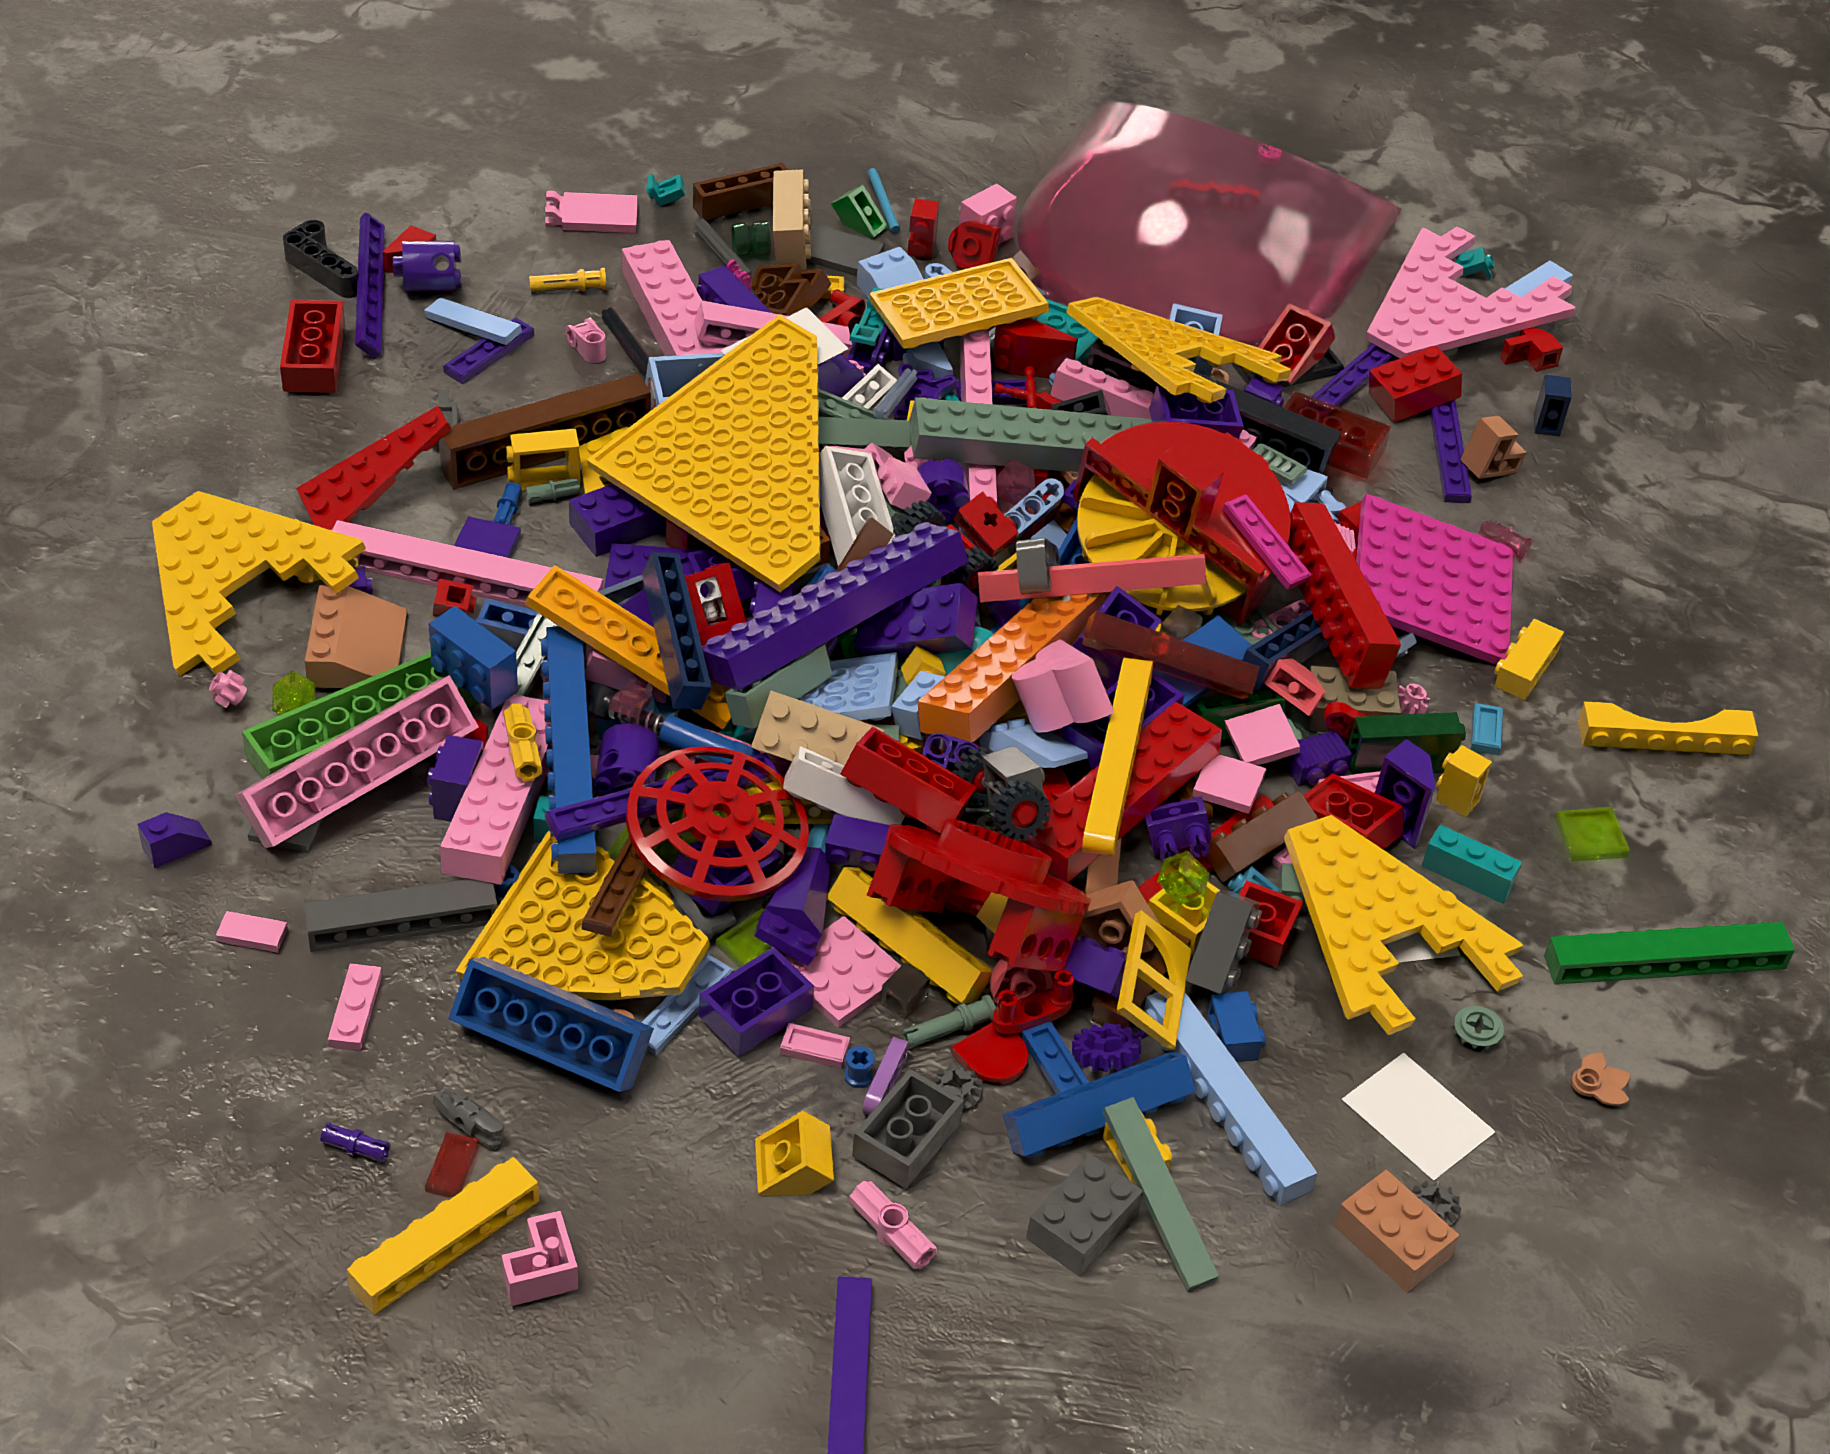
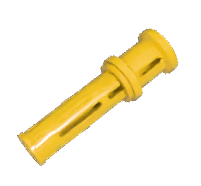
M601 268L599 271H584V269H580V271L574 274L529 276L531 292L577 288L581 292H585L586 289L595 288L607 290L605 268Z

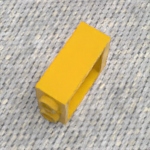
M576 429L510 435L511 446H506L508 463L512 462V466L507 467L509 483L519 484L522 488V493L526 492L525 487L546 484L549 480L558 482L576 478L580 484V455ZM565 451L566 465L520 469V455Z

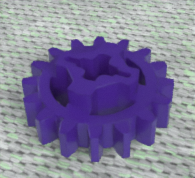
M1104 1023L1103 1027H1098L1094 1024L1089 1030L1081 1029V1034H1075L1074 1041H1072V1056H1074L1075 1061L1081 1062L1082 1068L1092 1066V1071L1109 1072L1110 1068L1120 1071L1124 1065L1131 1067L1132 1061H1138L1139 1054H1141V1039H1139L1138 1032L1132 1033L1131 1027L1121 1029V1024Z

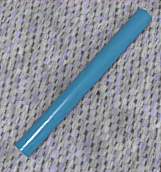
M871 168L868 170V176L889 228L893 234H897L900 231L899 224L878 172L875 168Z

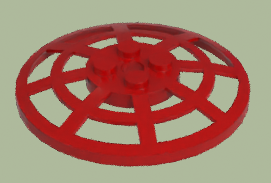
M690 747L673 751L658 758L648 765L637 777L630 790L626 806V827L629 838L636 853L646 866L673 887L693 896L709 900H748L763 896L779 888L798 869L807 849L809 829L808 819L802 802L799 798L793 797L787 790L783 789L784 778L756 758L726 748ZM716 756L732 759L733 761L731 765L716 762L694 764L688 757ZM674 760L682 768L671 775L661 789L643 786L649 775L664 764ZM744 764L762 772L782 789L771 790L760 778L744 770ZM720 770L728 772L725 782L708 781L701 771ZM687 775L697 785L689 794L671 790L679 780ZM740 776L755 784L762 792L749 795L737 786ZM639 797L657 799L656 816L661 829L647 837H644L637 817ZM667 801L684 805L683 819L670 824L666 812ZM779 801H792L800 819L801 833L799 839L783 830L784 815ZM767 803L771 804L775 825L758 818L757 806ZM723 811L728 817L722 818L716 816L713 812ZM755 829L771 836L767 843L755 852H753L747 841ZM689 830L696 839L704 843L701 852L684 842L678 834ZM668 840L680 853L697 862L692 878L669 866L652 848ZM779 841L796 850L793 857L781 870L765 878L759 861L770 855L777 847ZM716 847H737L741 857L724 858L713 856ZM709 866L725 869L747 866L754 883L725 886L706 883L704 880Z

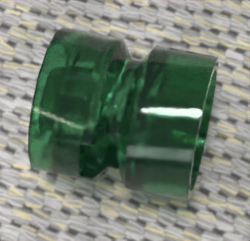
M767 221L753 222L751 226H748L747 223L732 224V247L737 256L749 255L751 251L756 255L770 253L771 238Z

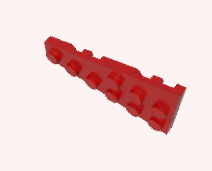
M438 406L434 407L297 487L296 489L314 525L332 530L337 520L352 523L350 519L360 510L368 509L397 481L395 477L404 468L408 471L415 464L413 460L422 451H429L451 430Z

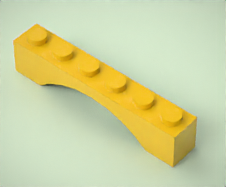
M1584 702L1578 718L1582 746L1751 755L1758 738L1753 712L1744 710L1724 709L1718 714L1703 720L1688 723H1670L1637 716L1613 703Z

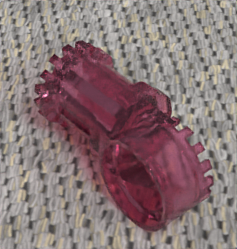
M1486 520V522L1484 521L1481 524L1478 535L1505 544L1513 550V553L1519 559L1526 555L1528 552L1526 549L1531 548L1533 540L1530 537L1525 538L1515 532L1511 526L1506 528L1501 523L1497 524V521L1492 522L1493 520H1490V522ZM1485 531L1493 532V533H1495L1497 536H1495V535L1491 536L1490 534L1487 535V533H1486Z

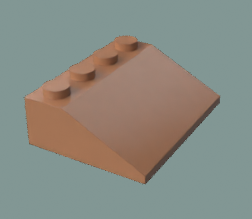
M319 585L305 656L307 686L346 688L399 666L407 609L349 586L335 594L327 585Z

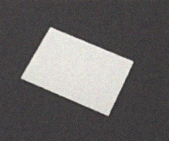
M1402 1053L1342 1098L1345 1103L1432 1180L1437 1179L1495 1133L1490 1126L1405 1053Z

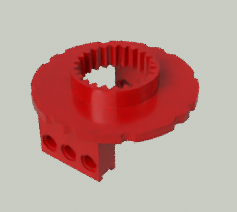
M954 819L945 820L941 834L909 825L892 824L889 826L885 837L887 841L867 896L881 899L889 907L916 909L924 912L931 911L940 914L943 912L955 878L992 893L1006 896L1008 900L987 955L1003 958L1002 960L1008 962V965L1012 967L1056 972L1064 969L1082 919L1088 911L1091 899L1074 886L1048 874L1052 858L1049 855L1001 833Z

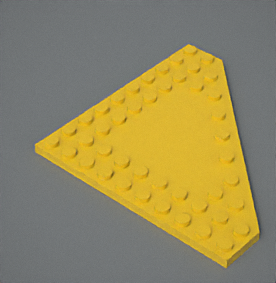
M777 315L587 459L588 468L781 593L820 561L817 336L782 315Z

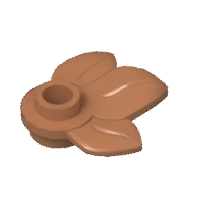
M1592 1053L1583 1058L1581 1068L1572 1075L1571 1084L1575 1091L1581 1095L1594 1096L1603 1104L1620 1106L1629 1101L1628 1096L1622 1090L1626 1087L1631 1074L1624 1070L1606 1066L1603 1053Z

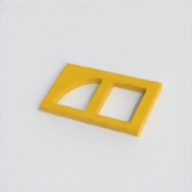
M1141 910L1135 913L1117 1012L1166 1049L1174 1050L1187 982L1185 979L1189 970L1192 949ZM1145 933L1160 951L1168 970L1169 980L1140 959ZM1137 976L1167 998L1163 1025L1132 1003Z

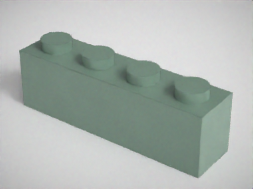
M825 644L819 645L739 691L731 688L725 692L733 724L744 726L748 729L758 728L771 690L801 700L804 694L820 687L825 680L833 676Z

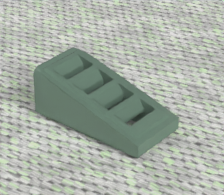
M1259 444L1252 450L1256 454L1263 456L1270 463L1269 468L1279 482L1292 485L1307 472L1306 466L1269 446Z

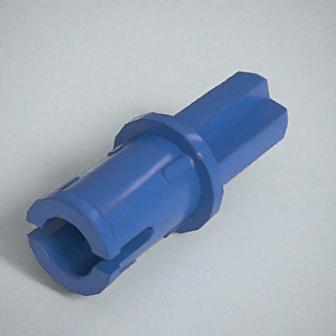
M508 483L506 485L502 498L497 502L498 509L493 522L510 524L512 516L518 511L517 503L522 494V488L519 484Z

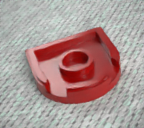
M966 221L958 225L951 232L948 239V250L955 264L962 269H968L994 262L1001 228L980 221Z
M992 1023L956 1043L951 1048V1054L962 1065L964 1064L966 1070H975L977 1078L982 1080V1082H985V1080L1000 1082V1085L1012 1083L1021 1077L1028 1060V1049L1022 1038L1017 1033H1000L995 1030Z

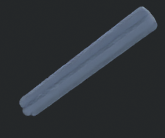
M908 368L905 369L873 410L875 413L873 417L875 419L886 420L916 382L917 371L915 369L912 371Z

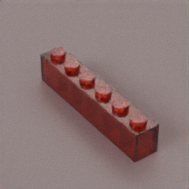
M1095 611L1089 617L1081 642L1085 646L1121 658L1153 661V669L1240 699H1245L1253 693L1260 669L1257 665L1099 611Z

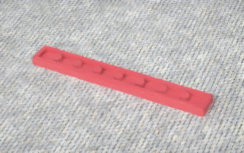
M1197 554L1050 566L1051 591L1021 595L1019 588L1018 569L978 572L980 602L1112 592L1116 586L1125 591L1206 584L1205 555Z

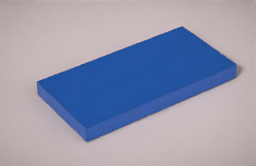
M1218 615L1153 661L1152 673L1185 694L1182 706L1187 707L1237 672L1247 648L1251 647L1252 644Z

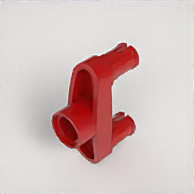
M835 289L830 295V303L837 307L818 319L824 323L846 326L851 335L855 324H859L862 319L865 301L857 296H850L839 289Z
M1064 969L1057 971L1054 975L1053 988L1019 1000L1015 996L1016 993L1008 989L1001 991L998 994L997 1008L993 1011L992 1025L995 1030L1003 1034L1019 1032L1022 1034L1024 1030L1049 1021L1052 1022L1068 1013L1072 1008L1074 999L1072 991L1074 976H1071L1072 973Z

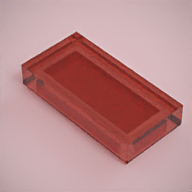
M446 1132L425 1184V1192L449 1198L459 1194L479 1147L478 1139Z

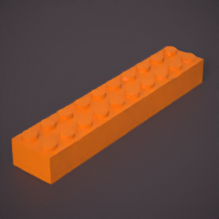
M1111 592L1034 598L918 700L920 732L931 735L942 733L972 743L976 741L1020 700L1012 680V674L1023 665L1035 660L1036 654L1055 641L1061 639L1072 646L1099 606Z

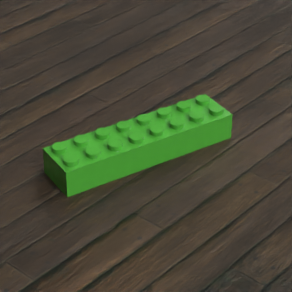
M431 652L242 731L245 755L261 778L264 779L438 679L446 677V675L434 669L431 664ZM456 686L468 709L481 704L464 688Z

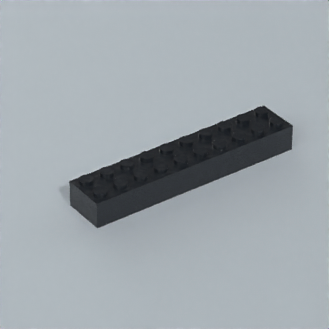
M1098 338L1091 347L1087 367L1103 371L1106 375L1118 380H1124L1130 385L1149 390L1154 394L1159 384L1144 372L1134 370L1131 367V362L1113 348L1104 345L1103 341ZM1194 371L1195 374L1226 388V390L1234 391L1244 426L1243 430L1257 437L1254 448L1259 444H1264L1306 466L1308 470L1325 476L1328 475L1342 432Z

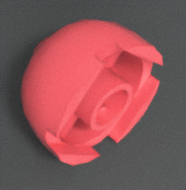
M1002 959L993 968L989 980L991 994L997 1005L998 994L1003 990L1014 991L1016 993L1015 996L1019 1000L1049 990L1054 986L1050 971L1012 967Z

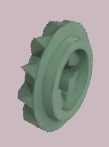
M1469 1006L1461 1009L1456 1014L1453 1022L1455 1026L1454 1034L1461 1037L1462 1043L1468 1042L1472 1044L1473 1049L1482 1046L1487 1050L1491 1045L1497 1046L1504 1034V1025L1500 1017L1490 1009L1481 1006ZM1478 1022H1481V1033L1478 1034L1475 1032L1474 1027Z

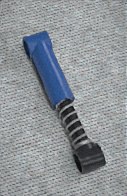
M594 682L586 699L588 713L607 721L613 718L619 719L621 723L628 722L629 724L646 727L656 734L661 743L678 750L708 746L726 748L749 756L761 753L748 745L735 740L732 741L676 716L670 715L665 719L662 714L655 715L653 710L648 712L645 710V707H637L636 703L631 705L627 699L621 698V694L596 682ZM696 756L707 762L728 763L733 761L724 757Z

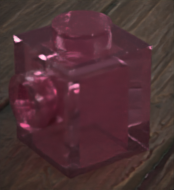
M1011 459L997 475L998 498L1013 505L1019 503L1035 489L1034 469Z

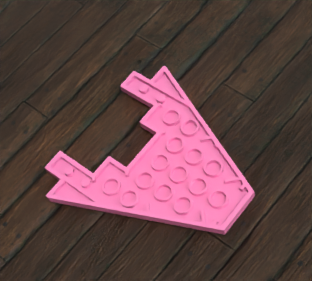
M1457 226L1443 236L1422 228L1367 331L1366 340L1398 358L1435 345L1441 351L1449 350L1574 316L1576 307L1564 301L1565 298L1572 294L1573 286L1552 276L1523 297L1502 287L1485 298L1454 281L1463 275V266L1453 262L1452 259L1473 246L1476 236Z

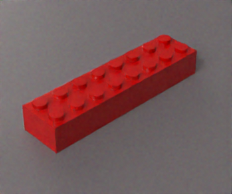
M1295 502L1290 513L1291 527L1287 545L1312 575L1309 581L1298 585L1350 687L1382 689L1401 647V643L1326 505Z
M1175 702L1141 730L1117 841L1220 754L1221 728ZM1099 765L1049 805L1051 812H1046L1050 817L1049 821L1042 823L1045 826L1043 830L1039 828L1035 830L1038 834L1037 836L1032 837L1028 834L1029 840L1021 839V842L1049 855L1052 858V862L1048 871L1066 883L1100 856V854L1082 852L1084 831Z

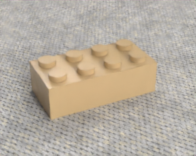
M803 169L774 171L773 238L776 265L799 263L802 270H805L806 259H811V202L808 195L809 180L804 179Z
M771 690L751 747L793 761L801 746L845 765L856 743L873 725ZM873 726L878 730L882 731L883 733H885V729Z

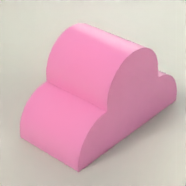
M1061 639L1040 650L1036 654L1035 660L1023 665L1012 674V680L1035 732L1053 731L1073 722H1091L1114 713L1093 659Z

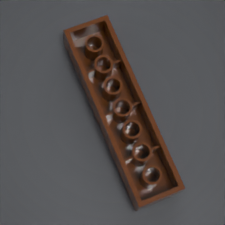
M637 373L450 426L451 430L439 440L441 471L453 490L508 474L507 467L512 466V462L508 463L506 453V446H511L510 435L576 429L578 443L581 446L623 427L629 428L651 411V392ZM565 451L520 455V469H527L565 458Z

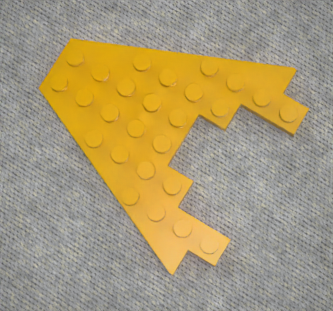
M1099 297L1071 302L1068 304L1066 311L1072 318L1100 338L1104 345L1113 348L1131 362V367L1134 370L1144 372L1173 395L1191 393L1197 396V400L1203 403L1210 404L1224 399L1226 388L1195 374L1196 363L1187 360L1189 358L1202 357L1207 360L1209 365L1215 367L1235 363L1242 366L1241 369L1252 374L1257 373L1263 376L1264 381L1272 384L1289 379L1292 370L1279 364L1282 357L1279 354Z
M197 491L170 510L164 512L152 521L173 667L177 674L181 676L203 661L217 675L241 660L237 652L215 630L216 627L237 614L233 606L225 599L232 592L269 567L285 581L308 566L337 594L359 579L356 570L348 561L366 550L364 542L352 536L201 491Z
M1330 815L1287 830L1284 840L1343 1012L1348 1020L1370 1012L1388 1035L1411 1027L1416 1018L1381 976L1394 972L1399 965L1398 961L1384 945L1418 932L1437 955L1460 947L1497 992L1518 984L1522 979L1523 975L1508 958L1519 953L1523 947L1520 941L1457 900L1452 892L1442 890L1334 816Z

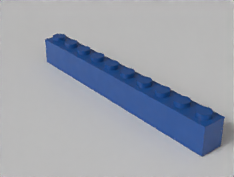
M560 626L546 627V639H541V656H547V660H542V678H548V682H543V700H549V704H544V721L550 722L551 725L545 726L546 744H552V749H546L547 767H553V772H548V790H554V795H549V810L593 799L583 641ZM550 829V837H555ZM595 831L557 841V843H551L552 861H558V874L596 872Z

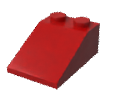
M1289 303L1258 348L1282 356L1279 364L1292 369L1289 379L1283 380V382L1292 385L1324 356L1335 340V334L1331 322Z
M1030 317L1016 320L1010 324L996 325L992 365L1013 375L1025 376L1024 369L1026 367L1032 366L1035 370L1034 377L1050 379V375L1056 373V370L1066 358L1075 360L1078 338Z
M1332 773L1303 795L1319 819L1332 815L1383 850L1403 835L1402 805Z

